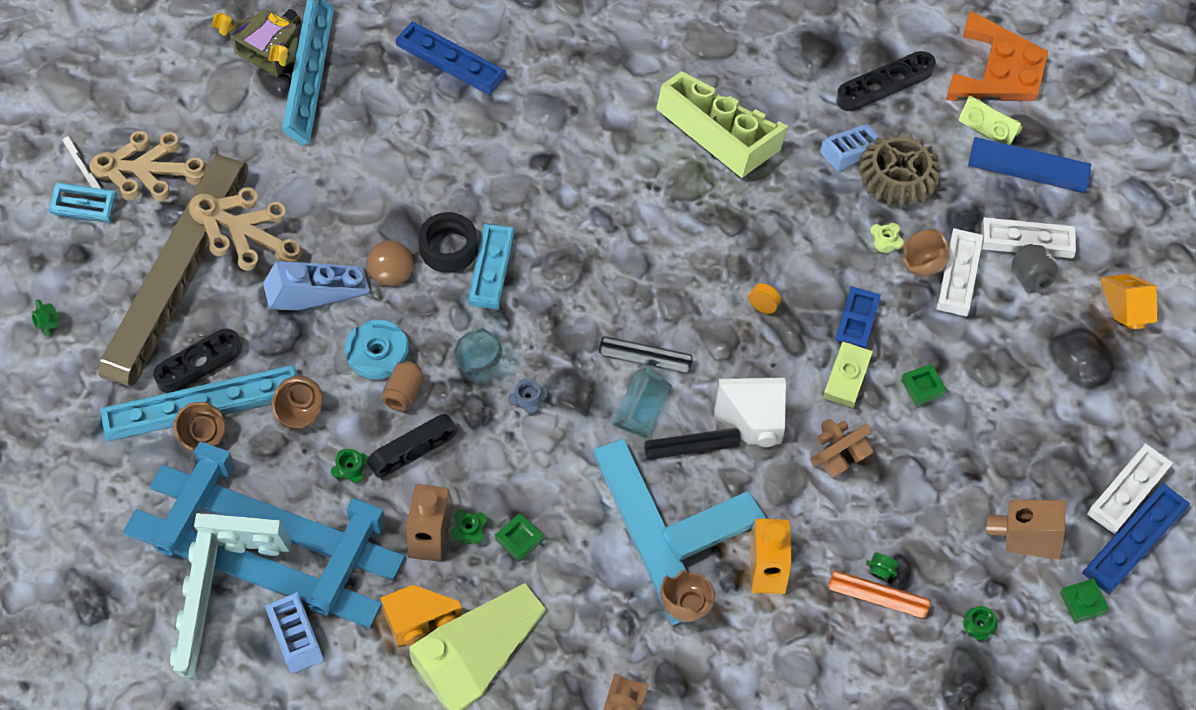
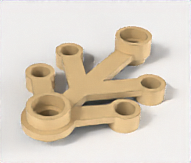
M144 131L134 132L130 136V143L116 152L100 153L94 156L90 162L91 173L101 181H112L120 190L124 199L134 200L140 194L137 182L133 179H126L121 174L133 173L151 192L152 198L159 202L165 201L170 197V190L165 181H158L152 174L184 175L189 184L199 185L208 166L200 158H191L186 163L156 162L166 154L176 152L179 149L178 136L172 132L163 134L160 137L159 145L136 160H126L136 152L145 151L149 148L150 141L147 133ZM128 188H134L132 191H126ZM160 189H163V190H164V191L161 192V193H156V191H158V190H160Z
M245 187L240 190L239 195L216 199L209 194H199L191 199L189 213L197 223L204 224L210 241L209 250L212 254L216 256L225 255L230 244L229 239L220 234L218 222L228 227L239 256L238 265L243 270L249 271L254 269L258 261V255L249 248L246 237L275 251L277 261H300L302 248L298 242L292 239L282 241L253 226L266 222H281L286 210L280 202H271L267 209L233 216L225 211L238 207L250 209L255 206L258 196L254 189ZM248 195L253 200L246 201L242 196ZM200 205L208 206L210 209L204 210ZM270 210H278L280 215H274ZM220 242L225 247L217 248L214 243ZM285 248H291L295 252L288 253ZM243 257H250L253 262L247 263L243 260Z

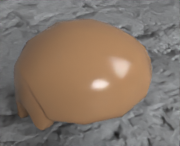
M937 230L918 232L903 244L904 264L911 274L919 277L933 276L942 271L950 259V248L944 234Z
M387 240L378 243L371 249L366 259L367 276L374 278L380 286H398L407 281L414 271V256L405 245L397 241Z
M294 375L283 380L278 385L273 395L271 407L276 420L285 427L301 429L316 421L323 406L324 396L319 384L311 378Z
M206 402L189 403L179 410L174 420V433L177 441L193 452L200 441L215 447L218 446L226 432L225 418L215 406Z
M681 570L673 578L666 575L660 588L664 608L676 620L683 622L698 620L707 615L714 606L715 592L713 586L701 574Z

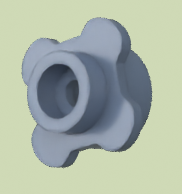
M522 379L516 385L515 392L509 395V402L511 405H519L524 408L526 413L533 414L538 410L537 405L540 401L546 399L547 391L534 380Z

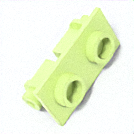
M972 96L968 97L958 119L959 122L990 139L1008 145L1012 144L1015 136L1017 137L1023 128L1018 120H1014Z

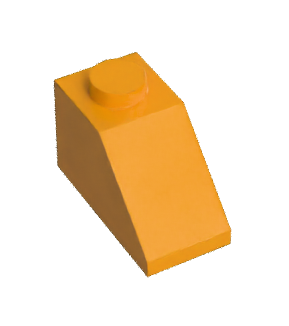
M1131 273L1101 277V285L1115 320L1126 325L1128 329H1142L1146 327L1145 324L1157 322V285Z

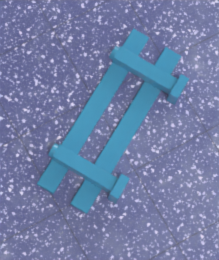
M202 441L199 442L194 451L198 463L191 475L162 464L149 486L151 490L177 499L166 519L136 509L123 530L125 535L153 545L162 554L172 556L174 553L189 559L190 545L192 542H196L197 532L191 530V527L195 522L196 513H200L202 509L224 516L280 520L292 539L291 543L331 558L320 579L246 550L243 553L227 551L224 549L225 546H218L214 569L283 596H289L298 592L301 602L309 605V608L314 612L324 616L330 613L371 629L382 605L379 601L345 589L354 568L357 567L395 581L405 560V555L368 542L372 532L381 535L386 525L383 509L352 498L346 509L349 524L344 532L216 485L220 476L230 478L235 469L230 452Z

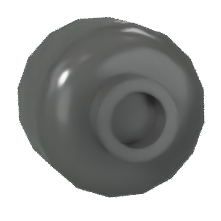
M1028 244L1021 247L1015 253L1011 265L1021 285L1028 290L1048 288L1052 285L1058 273L1056 261L1048 249L1042 245Z

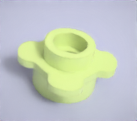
M889 223V225L883 226L875 224L871 227L870 233L874 236L873 245L875 249L883 253H889L903 246L904 241L899 236L900 227L898 224Z

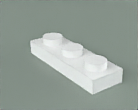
M985 217L982 220L981 235L984 236L981 249L1016 253L1021 247L1033 244L1044 246L1055 257L1073 258L1076 253L1075 226Z
M953 228L949 243L950 259L944 268L937 310L968 316L984 235Z
M1145 443L1090 508L1087 515L1113 534H1116L1167 473L1173 462Z

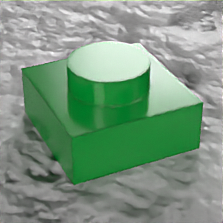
M932 364L904 373L901 378L915 406L943 397L947 390Z
M519 513L495 534V540L520 562L543 542V534Z
M1094 578L1063 587L1060 592L1074 623L1106 614L1109 609Z

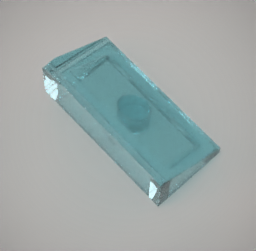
M649 368L636 373L612 424L622 430L648 438L672 385Z

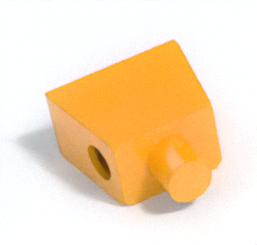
M755 519L750 532L751 593H786L791 569L789 520ZM774 567L776 574H768L764 570Z

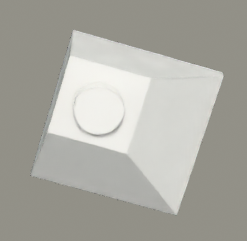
M785 378L719 379L714 417L728 429L737 428L741 439L748 445L771 447L781 444L785 430Z

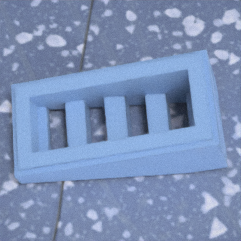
M866 124L824 139L820 153L837 172H840L861 160L862 154H864L866 147L869 145V142L863 137L864 135L873 144L879 136ZM858 139L863 146H860L855 140ZM850 143L854 149H851L847 144Z
M298 592L264 605L290 673H296L323 661V656ZM293 609H297L296 613L281 618L279 620L276 617ZM298 622H302V624L285 630L283 632L281 630ZM303 635H307L306 638L293 642L289 645H287L286 643Z

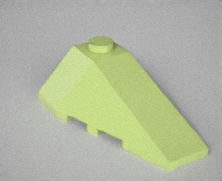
M526 583L438 627L410 646L411 662L446 710H463L484 694L488 684L497 672L502 670L508 662L509 656L518 644L523 642L545 613L546 608Z

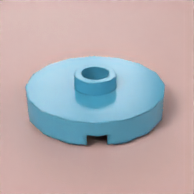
M387 320L366 321L365 325L359 328L357 326L351 330L345 341V356L349 367L356 374L368 379H384L390 377L397 363H404L408 360L409 341L397 324ZM375 350H381V351H382L381 353H378V354H374V353H373Z

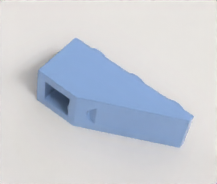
M276 261L263 283L269 309L303 310L367 295L370 292L363 266Z

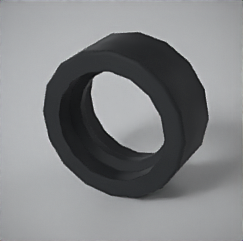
M444 212L431 216L422 224L418 233L420 256L424 263L433 270L443 273L457 272L467 268L475 259L478 251L476 228L468 218L461 214ZM454 232L466 238V245L456 252L442 253L430 247V240L440 233Z

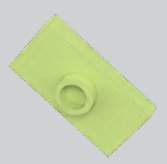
M842 341L823 398L854 408L873 351Z

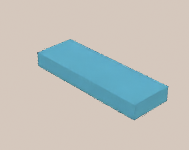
M484 224L468 296V306L499 310L515 235L514 227Z
M746 491L664 528L662 535L678 560L681 561L751 529L755 519H765L766 517L749 491Z

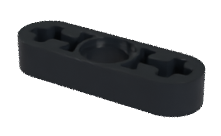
M220 329L162 361L155 367L153 372L157 387L165 393L179 391L236 359L242 351L239 335L232 329ZM226 341L228 344H231L232 346L230 348H226L225 346H221V343ZM211 348L213 350V353H216L215 357H212L210 351ZM196 355L207 357L206 362L201 366L196 367L189 364L191 358ZM184 364L186 373L183 372V369L180 368V365ZM170 373L172 376H175V378L173 380H169L167 377L165 378L164 375Z
M448 414L438 415L375 450L368 457L367 464L377 478L386 477L450 441L457 434L458 428Z

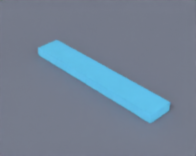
M307 0L282 125V131L301 146L310 143L335 9L326 0Z
M295 364L100 408L105 438L107 441L173 427L179 410L189 403H210L222 415L270 405L278 385L283 380L297 375Z
M621 439L593 449V456L663 605L660 588L664 577L668 575L670 578H673L681 570L686 569L662 535L666 527L625 440ZM666 612L671 625L683 622L674 619L670 614Z

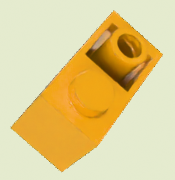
M410 585L380 597L383 613L398 647L404 644L413 645L438 627L462 616V609L458 600L416 585Z

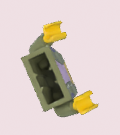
M288 9L282 16L270 10H262L256 16L243 20H233L227 14L215 13L211 26L219 28V33L223 36L231 34L235 54L276 77L281 75L287 64L295 63L300 38L297 25L301 22V19L294 10Z

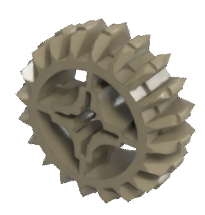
M900 132L896 137H892L888 133L884 139L877 137L874 144L869 143L860 160L859 176H861L862 185L867 186V194L876 193V202L885 199L887 206L894 202L901 208L904 203H907L912 208L916 201L923 203L926 197H931V194L934 193L935 187L938 186L940 180L941 164L938 163V155L932 154V146L924 147L923 139L915 141L912 134L908 138H904ZM879 163H881L884 166L883 171L880 170L878 166ZM917 169L921 173V177L916 174Z

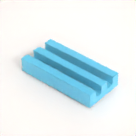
M56 182L48 211L54 215L111 223V212H114V200H117L118 194L113 190ZM61 192L91 197L105 198L106 202L91 201L81 198L64 197L60 195ZM58 203L103 210V212L58 206Z

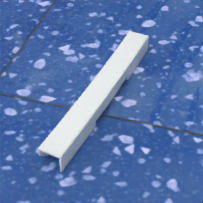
M67 136L62 139L91 187L101 189L92 173L88 172L81 161V155L70 138Z

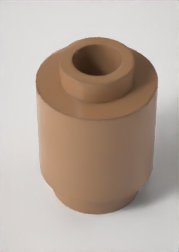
M408 361L397 363L383 389V403L389 408L400 412L406 411L407 407L412 406L425 379L421 368L415 363Z

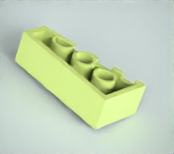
M682 71L663 83L657 110L741 178L781 150L788 126L780 121L774 124L766 120V114L756 109L751 112L739 106V100L731 96L724 97L714 93L715 88Z

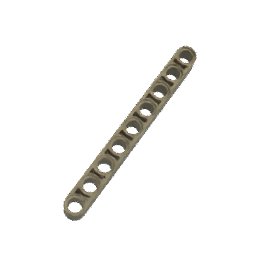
M216 155L212 159L191 199L199 194H209L216 199L239 195L248 176V164ZM190 201L103 354L98 369L101 378L129 387H133L136 384L209 250L210 241L204 224L197 223L189 213ZM200 205L204 210L210 209L208 206ZM217 222L218 228L220 230L222 224Z

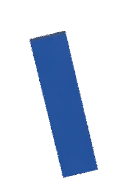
M413 21L396 38V46L489 96L506 78V70Z
M974 137L968 166L1083 193L1088 188L1092 165L1091 163Z
M1162 483L1087 565L1082 574L1089 580L1094 578L1098 587L1110 595L1183 514L1190 503L1166 484Z

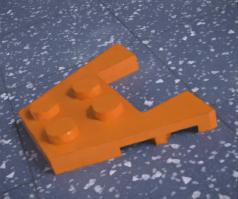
M970 11L963 37L991 44L983 80L953 73L946 100L957 101L958 97L972 96L981 100V97H999V101H1036L1048 51Z

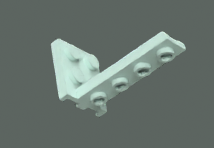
M196 513L194 527L198 531L196 542H192L189 548V562L192 563L190 576H186L183 582V596L186 597L184 610L179 611L176 622L177 631H180L178 645H173L170 655V665L174 666L173 671L180 677L191 678L196 674L218 546H225V550L236 553L245 552V548L259 549V553L270 556L279 555V551L290 552L292 539L280 520Z

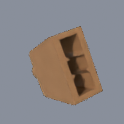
M423 484L415 485L406 526L408 558L442 562L453 507V501L448 488ZM423 533L432 537L430 540H422L420 538L424 536Z
M1066 500L1009 501L1008 516L987 514L986 534L1006 536V551L1060 560L1065 534Z

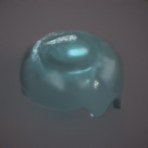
M482 328L477 331L468 332L458 339L454 350L457 366L464 373L473 377L488 376L497 370L503 359V347L497 334L494 335Z

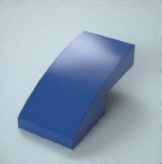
M853 286L850 287L835 341L841 343L843 341L866 349L881 294Z

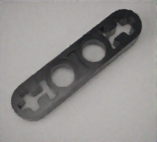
M917 51L840 85L836 96V103L838 107L845 111H855L928 79L933 74L936 60L929 52ZM900 72L905 78L901 80L895 79L891 76V73ZM875 82L881 86V89L872 90L866 84Z

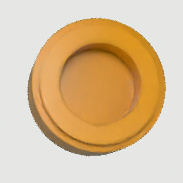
M764 283L756 284L748 295L750 304L756 310L765 314L774 313L781 303L779 292L774 287Z

